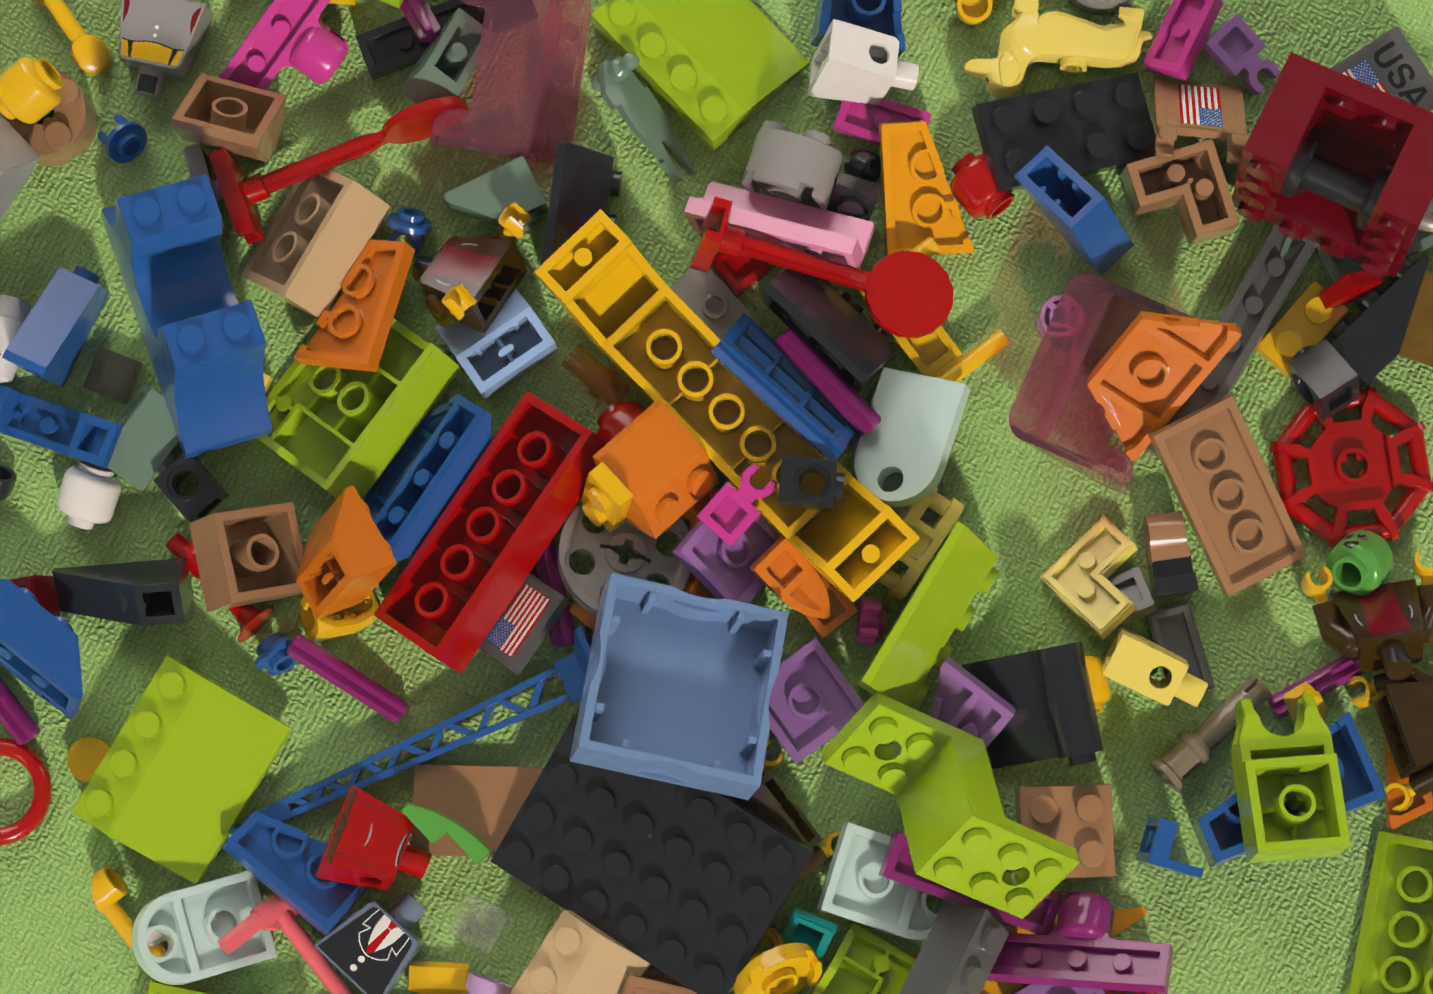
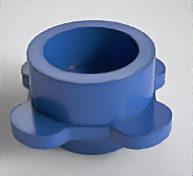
M286 633L272 634L258 645L256 650L258 657L255 660L257 669L265 668L269 675L275 676L290 670L297 661L289 657L286 652L292 641Z

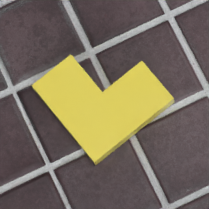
M1103 516L1040 576V579L1046 587L1104 640L1136 609L1134 603L1107 578L1138 549L1134 542Z

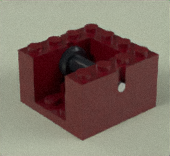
M1291 52L1243 149L1237 174L1238 178L1232 196L1237 213L1254 222H1261L1263 219L1277 225L1278 231L1291 239L1302 240L1305 237L1320 244L1319 248L1332 257L1343 259L1347 256L1361 262V267L1375 276L1386 277L1388 274L1396 278L1418 230L1433 232V213H1427L1433 200V113Z

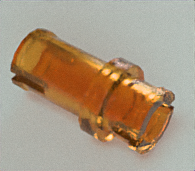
M582 344L573 348V351L576 352L575 354L570 352L564 359L562 366L590 388L589 394L596 400L601 398L610 406L617 402L618 398L622 401L629 393L630 386L619 379V372L613 367L607 369Z

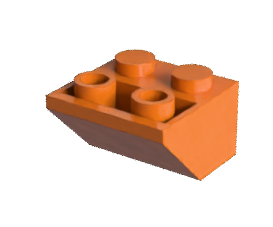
M354 485L345 488L311 529L296 578L298 586L317 619L360 604L397 564L390 544L382 537L371 517L368 505L361 499Z

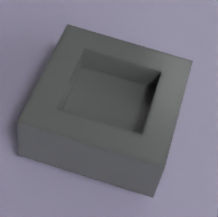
M1139 566L1108 579L1136 607L1118 627L1158 611Z

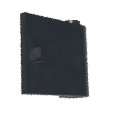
M1082 641L962 665L964 669L1016 708L1015 715L986 748L992 769L1053 758L1068 757L1069 766L1097 761L1095 752L1102 751L1104 748Z

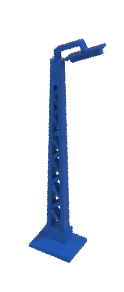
M580 626L575 630L574 653L554 661L555 667L257 812L283 822L346 795L350 786L361 789L571 700L572 703L580 701L592 643V636L588 627ZM559 673L567 693L539 705L546 680ZM536 684L529 709L506 699ZM497 703L519 713L488 727ZM486 709L477 731L457 724V722ZM446 728L467 735L441 746ZM436 733L430 751L413 745ZM403 749L419 755L397 765ZM392 754L386 769L374 764ZM363 769L375 773V775L358 782ZM352 774L347 786L337 782ZM326 787L337 790L323 797ZM315 792V795H314L312 801L303 798V797H305V796H307V795H309V794ZM291 803H296L302 806L293 809ZM234 826L230 834L233 835L239 827L236 828Z

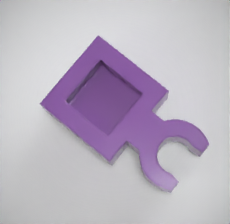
M1237 13L1231 15L1205 40L1202 46L1229 78L1241 72L1245 88L1253 95L1261 94L1265 90L1257 80L1259 71H1263L1271 80L1278 78L1281 73L1275 63L1269 60H1262L1257 55L1266 45Z

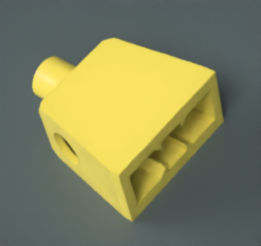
M1120 626L1103 659L1102 675L1166 706H1169L1173 697H1176L1197 707L1208 687L1207 682L1187 673L1189 664L1186 659ZM1159 666L1168 670V675L1161 681L1149 677L1151 671Z

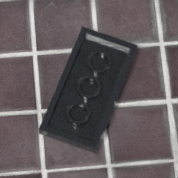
M1138 72L980 103L971 109L986 164L995 184L996 193L1023 189L1014 176L1046 146H1049L1080 176L1123 168L1127 164L1155 156L1156 135Z

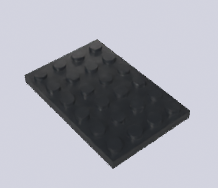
M578 708L490 862L562 908L573 911L695 993L730 994L738 974L748 964L815 850L727 795L569 761L578 718Z

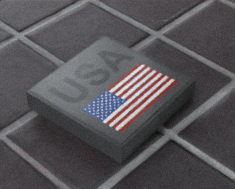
M1397 26L1330 68L1427 111H1433V77Z
M529 573L479 649L517 675H520L570 600Z

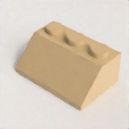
M330 170L298 182L291 188L264 234L265 239L260 240L240 275L294 307L319 318L324 309L328 311L336 303L338 293L342 288L341 283L369 239L380 229L383 217L390 205L353 179Z
M564 909L510 994H622L627 974L643 977L651 964L573 911Z

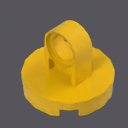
M769 927L761 941L767 943L771 949L760 955L755 953L752 955L748 964L738 974L733 985L734 994H796L806 984L812 990L822 975V963L808 944L798 942L784 944L776 930Z

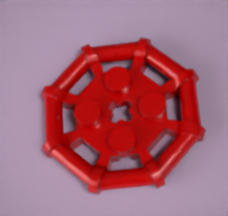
M1367 385L1365 389H1359L1360 398L1343 408L1359 407L1358 420L1334 423L1332 417H1329L1322 421L1311 407L1304 402L1276 441L1270 442L1269 451L1273 452L1279 496L1287 513L1326 541V546L1329 548H1334L1346 535L1358 530L1372 531L1391 542L1400 537V530L1426 495L1433 493V482L1431 481L1423 432L1426 426L1423 421L1417 422L1378 393L1375 386ZM1375 412L1400 432L1392 438L1387 434L1381 433L1370 422L1373 413ZM1315 419L1323 429L1318 437L1313 440L1309 448L1296 444ZM1406 442L1411 474L1401 473L1397 446ZM1347 454H1353L1355 461H1363L1364 469L1357 472V479L1350 478L1349 473L1343 472L1341 469V464L1347 460ZM1292 458L1305 460L1309 486L1299 491L1296 488ZM1397 484L1407 488V492L1390 513L1383 504L1387 498L1386 496ZM1315 495L1322 504L1334 509L1335 513L1331 523L1306 505L1304 501ZM1372 510L1376 522L1346 526L1348 512Z

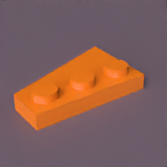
M369 239L341 283L343 292L330 312L325 309L315 323L319 326L318 331L308 346L303 344L300 346L294 358L302 365L377 372L415 249L407 242Z

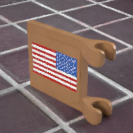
M1154 78L1155 156L1173 158L1174 141L1177 140V135L1228 140L1227 163L1240 164L1243 149L1250 137L1247 134L1242 87Z

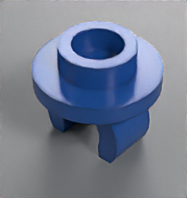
M117 114L114 120L119 125L108 136L102 131L97 135L99 140L105 145L106 152L111 159L118 163H127L142 153L147 143V133L139 123L128 121L122 115Z
M401 207L398 212L391 213L388 216L387 224L394 229L388 241H400L401 235H407L412 239V248L415 249L414 255H417L424 246V234L431 232L432 222L419 209Z

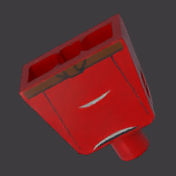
M350 786L341 805L315 877L386 891L394 881L398 870L422 879L432 853L407 844L414 824L406 815L359 788Z

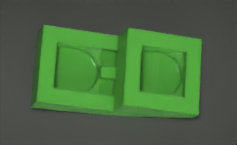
M414 803L407 804L401 810L432 844L438 842L448 833L476 864L481 863L494 851L471 829L442 812Z

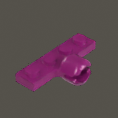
M893 832L878 874L884 878L954 904L987 909L995 919L1037 935L1050 934L1063 894L1051 891L1030 913L1021 919L916 875L907 837L898 832Z
M1084 891L1072 892L1061 900L1057 926L1051 934L1009 933L987 980L1168 994L1174 951L1169 943L1112 939L1111 932L1115 912L1109 900L1095 893Z

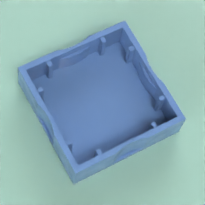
M611 572L601 590L569 761L749 800L761 785L770 730V696L776 677L779 674L788 612L726 598L710 599L698 597L679 590L674 586Z

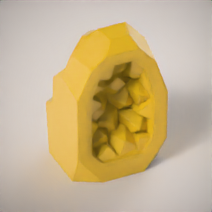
M372 590L360 604L319 619L314 615L304 596L300 601L301 620L306 637L312 642H322L334 637L356 633L357 630L371 625L376 619L373 614L380 606V601L375 591Z

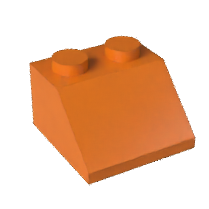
M656 400L592 456L596 466L603 462L633 494L625 521L654 539L660 536L719 483L706 450L659 400Z

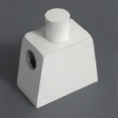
M833 19L812 57L808 96L873 105L880 104L891 86L913 91L918 79L919 65L898 60L899 40L896 37Z

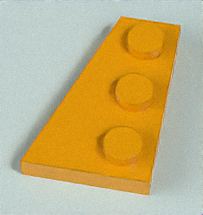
M926 121L879 123L885 256L903 250L910 251L929 236L934 239L940 248V251L935 255L975 252L960 216L961 212L944 174L943 165Z

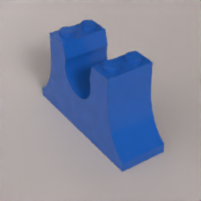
M207 174L116 199V205L101 209V217L185 459L271 434L273 428L268 411L263 378L266 340L252 301L239 304L233 291L221 246V234L223 233L222 217Z

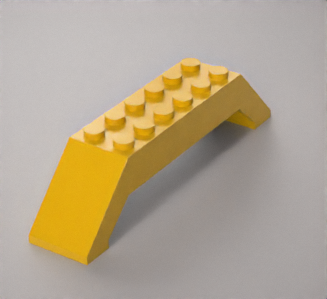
M601 209L534 271L537 277L595 345L652 404L659 400L671 411L706 450L713 468L727 482H730L739 489L742 486L741 477L743 472L753 464L760 466L759 470L752 477V483L756 488L764 489L773 479L778 482L772 494L764 498H757L753 504L762 511L761 515L778 534L787 538L811 566L851 602L854 603L920 539L889 505L883 503L857 481L838 461L836 472L845 473L843 501L834 500L832 511L778 506L782 455L829 459L710 352L720 339L671 290L626 234ZM807 473L799 480V487L807 495H817L824 490L825 481L817 473Z

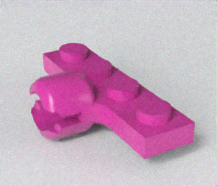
M273 0L218 78L266 90L279 70L287 66L295 68L316 84L325 83L340 66L348 50L347 40L324 25L320 18L322 11L330 0Z

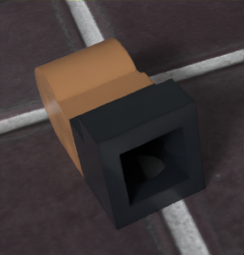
M1181 511L1144 516L1143 531L1152 598L1169 597L1198 591L1196 572L1193 571L1190 547L1187 545L1186 527Z

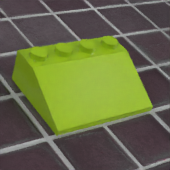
M606 0L591 14L594 29L621 57H624L627 53H635L640 61L638 67L634 69L636 73L713 153L810 64L800 51L750 0Z
M958 521L949 531L858 681L857 686L872 695L878 692L917 709L930 688L929 685L923 682L932 667L940 671L943 660L947 655H950L953 647L946 644L955 628L961 632L965 630L976 611L975 608L970 606L971 601L978 590L986 594L999 573V570L992 567L998 556L966 525Z
M166 655L74 805L71 813L109 837L198 885L293 729L184 661Z
M1378 831L1348 994H1433V841Z

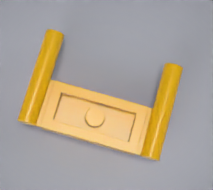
M929 236L910 251L921 252L931 258L940 251V248L934 239ZM859 290L860 294L865 299V293ZM942 326L932 334L919 338L897 337L892 334L896 339V343L920 375L959 382L1010 344L1005 334L999 329L963 355Z

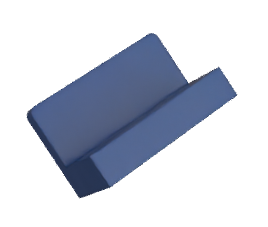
M1148 817L1136 860L1188 876L1202 878L1204 869L1169 859L1179 823L1158 817Z

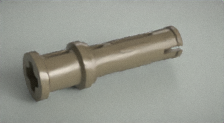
M1251 675L1235 693L1192 732L1190 730L1181 732L1177 736L1179 741L1160 759L1154 757L1150 761V765L1157 775L1176 792L1182 789V781L1198 766H1206L1211 762L1210 758L1213 757L1211 752L1236 729L1235 705L1240 699H1251L1254 710H1256L1272 697L1271 692L1263 682L1259 681L1256 683L1258 678Z

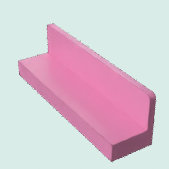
M716 182L708 184L703 199L690 196L684 210L692 229L700 232L715 196L732 201L729 220L730 227L743 230L745 235L858 269L861 267L875 229L871 221Z

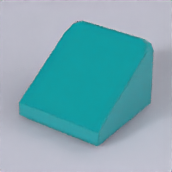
M795 907L781 939L786 943L798 942L808 944L818 957L823 958L838 925Z

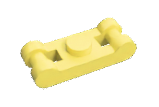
M938 487L922 501L909 505L901 517L920 537L899 559L907 566L900 574L889 568L874 583L879 582L889 588V594L899 601L906 597L964 509L965 504L954 497L949 500L937 492ZM927 508L939 514V518L933 526L921 519Z

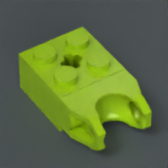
M1303 694L1302 698L1297 700V718L1294 725V733L1288 736H1277L1267 731L1262 725L1259 715L1254 710L1251 699H1240L1235 705L1236 730L1230 752L1246 863L1339 856L1351 845L1337 753H1334L1331 732L1318 712L1313 694ZM1288 802L1290 809H1298L1299 813L1296 816L1290 814L1285 809L1284 804Z

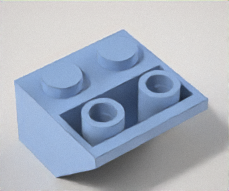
M515 288L486 333L479 332L459 322L447 329L440 325L435 327L485 400H488L558 351L555 341L517 288Z

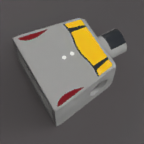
M121 0L118 54L119 59L127 68L138 70L134 89L136 94L159 99L165 76L186 80L189 77L213 18V14L206 4L188 0Z

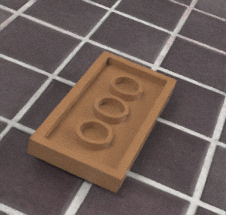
M1227 394L1148 435L1223 595L1229 597L1307 556L1233 395Z

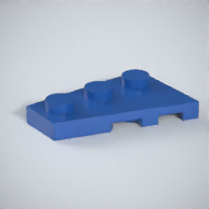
M257 811L250 815L223 846L226 852L324 936L334 929L369 889L315 877L327 844L306 836V832Z

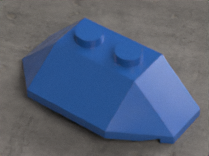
M459 394L450 398L449 403L438 406L427 413L364 497L363 501L368 505L371 517L382 537L390 544L396 562L411 557L416 553L491 443V414Z
M0 579V664L56 709H59L69 719H72L78 712L83 696L78 635L74 633L72 626L64 618L53 616L39 604L35 595L28 589L18 588L8 579Z

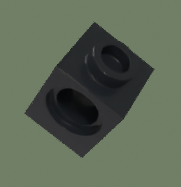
M1326 338L1314 346L1310 345L1302 348L1288 362L1291 386L1322 421L1360 398L1358 374Z
M179 452L171 455L159 466L158 470L161 474L153 480L189 522L207 516L230 496L196 456L185 459L184 454L181 456ZM195 473L199 480L197 490L190 496H182L179 491L181 478L186 474Z
M782 455L778 506L832 511L834 500L843 501L845 473L836 472L837 460ZM807 473L819 474L825 481L824 490L817 495L805 494L799 487L801 477Z

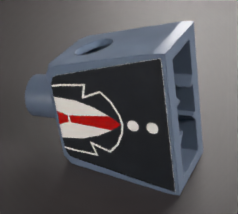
M408 891L391 910L378 898L374 899L322 938L315 947L364 994H390L424 942L411 927L427 911V908Z

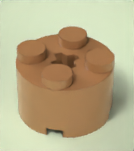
M60 71L58 73L64 82V86L61 88L62 100L58 106L51 110L54 113L53 118H45L44 123L40 119L36 123L26 124L17 118L11 121L0 112L41 157L37 164L44 166H62L71 162L73 158L81 152L84 153L91 146L97 131V114L89 97L69 76Z

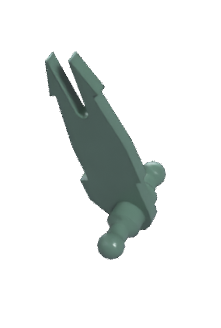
M627 53L624 57L612 56L607 58L600 65L598 74L591 79L592 88L595 91H601L602 98L611 110L617 108L632 132L660 162L658 166L678 183L681 182L683 178L662 142L666 144L689 175L694 172L686 146H681L664 110L648 86L643 87L632 71L639 65L640 60L635 53Z

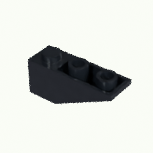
M1426 254L1414 263L1407 257L1403 261L1396 278L1388 275L1393 283L1384 292L1381 293L1375 288L1356 306L1362 312L1350 324L1343 318L1324 336L1358 374L1359 389L1366 386L1400 352L1430 259Z
M187 558L54 568L52 571L61 612L138 626L183 623L187 620L194 598Z

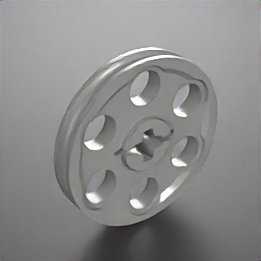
M583 503L579 504L568 517L558 543V569L568 593L589 613L597 616L600 591L611 572L643 580L657 576L665 580L667 585L683 590L691 571L676 556L665 557L656 548V541L664 535L673 536L680 543L689 533L681 517L656 539L626 521L612 533L607 529L597 534L590 533L582 525V518L585 515L582 509ZM623 545L632 548L631 555L637 557V560L630 559L627 565L619 563V555L614 553L613 550L621 551ZM576 553L588 554L594 562V569L586 575L576 574L569 566V558Z

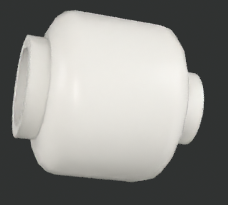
M80 461L79 466L69 467L65 472L56 505L60 511L68 515L66 521L68 524L92 530L94 523H107L112 519L122 485L114 477V472L109 468L106 469Z

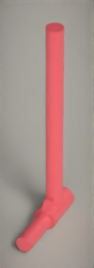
M275 893L250 911V916L218 940L221 949L225 953L231 954L261 929L264 931H277L280 928L330 994H354L328 959L315 947L314 941L297 921L295 916L298 913Z

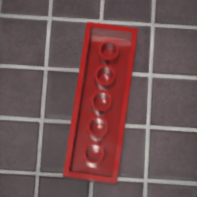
M526 390L373 615L434 658L461 674L582 497L588 474L597 467L592 456L603 448L606 443L591 430Z

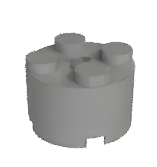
M765 120L762 128L757 132L742 185L751 192L759 193L762 187L772 194V197L816 208L819 205L822 209L827 210L843 156L839 149L829 145L831 138L821 132L805 130L804 135L789 132V128L781 123Z

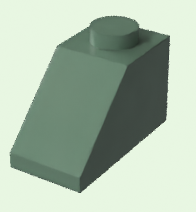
M458 8L443 26L439 36L435 38L418 59L400 92L416 104L434 98L459 96L494 34L462 9Z
M520 156L443 194L451 211L495 226L500 225L498 219L504 209L514 202L532 216L530 221L524 225L525 230L543 221L542 214L549 210L524 156Z

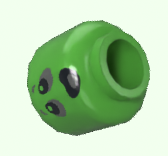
M1358 530L1350 532L1330 551L1326 566L1332 573V583L1339 590L1355 595H1367L1378 588L1389 576L1393 568V553L1389 544L1378 534L1372 531Z

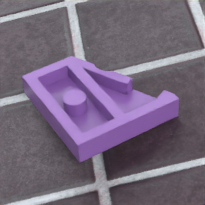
M947 655L940 668V677L931 717L984 740L985 747L987 748L1015 715L1016 708Z

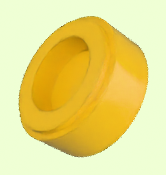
M86 737L74 743L67 757L68 768L72 775L80 781L89 782L111 745L105 740L95 737Z

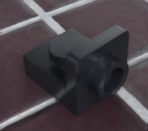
M838 172L827 210L869 221L879 198L881 184Z

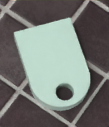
M883 367L871 403V407L880 415L881 422L871 433L860 436L854 457V469L858 481L883 503L892 507L913 505L929 496L938 486L944 474L971 391L964 383ZM895 472L903 474V483L897 490L893 492L883 491V482L888 475Z
M843 822L816 909L899 937L914 940L926 939L939 914H934L928 909L926 904L928 894L878 875L891 836L849 822Z
M245 871L170 892L151 900L138 914L132 930L133 952L141 968L150 977L159 982L170 985H182L277 957L270 930L264 931L261 929L231 954L225 953L218 943L221 937L250 916V911L262 902L256 877L250 871ZM153 931L162 933L167 939L168 948L162 957L154 956L148 949V937Z

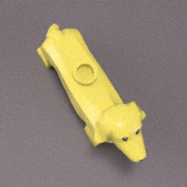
M1014 0L1011 11V20L1013 22L1003 30L1000 36L997 58L972 59L963 67V73L983 80L987 91L992 95L1008 97L1019 90L1027 68L1035 62L1060 64V70L1069 74L1084 73L1087 67L1120 68L1136 62L1140 56L1143 42L1151 40L1152 34L1147 30L1141 31L1144 9L1119 7L1118 18L1120 20H1115L1114 24L1102 26L1064 12L1052 11L1039 15L1038 0Z

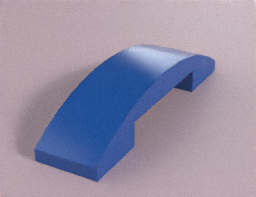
M0 385V433L99 467L108 468L123 426Z

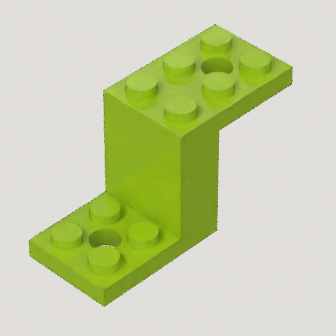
M875 692L821 751L824 764L897 796L916 875L1023 919L1080 863L1075 848L1005 818L984 740L883 694ZM892 741H896V743L889 747H877L878 744H887ZM1006 870H1017L1014 872H1006Z

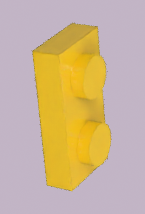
M1315 280L1264 336L1256 349L1261 356L1287 378L1290 376L1288 362L1293 359L1294 355L1306 346H1314L1319 343L1349 310L1344 305L1325 309L1319 297L1324 288Z
M601 462L588 474L581 502L584 504L582 509L594 525L598 527L603 525L612 533L625 522L633 494Z

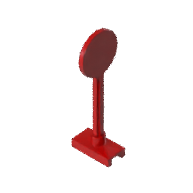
M459 96L430 99L398 112L386 121L379 132L361 135L265 175L258 173L245 179L237 158L227 149L222 148L208 154L237 236H244L249 245L265 239L254 204L270 198L271 193L370 154L384 144H407L439 135L463 121L468 115V106L466 100Z
M716 196L701 226L699 236L702 239L690 265L692 269L707 273L717 252L738 257L740 254L861 290L865 293V302L871 317L882 329L897 337L919 338L932 334L944 324L953 307L954 289L948 273L936 260L921 252L903 250L886 255L874 265L870 272L745 235V231L729 226L732 201Z

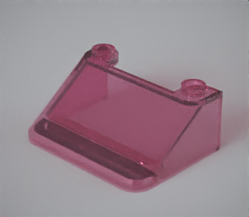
M461 0L469 6L485 8L471 111L449 109L442 112L433 123L430 144L444 149L512 159L524 156L526 161L555 164L558 141L573 144L592 13L590 1Z
M1081 274L1074 277L1067 284L1011 408L1009 426L1014 436L1097 483L1125 495L1133 477V465L1130 458L1124 452L1108 446L1114 430H1112L1101 404L1096 402L1089 390L1087 376L1141 311L1195 317L1098 276Z

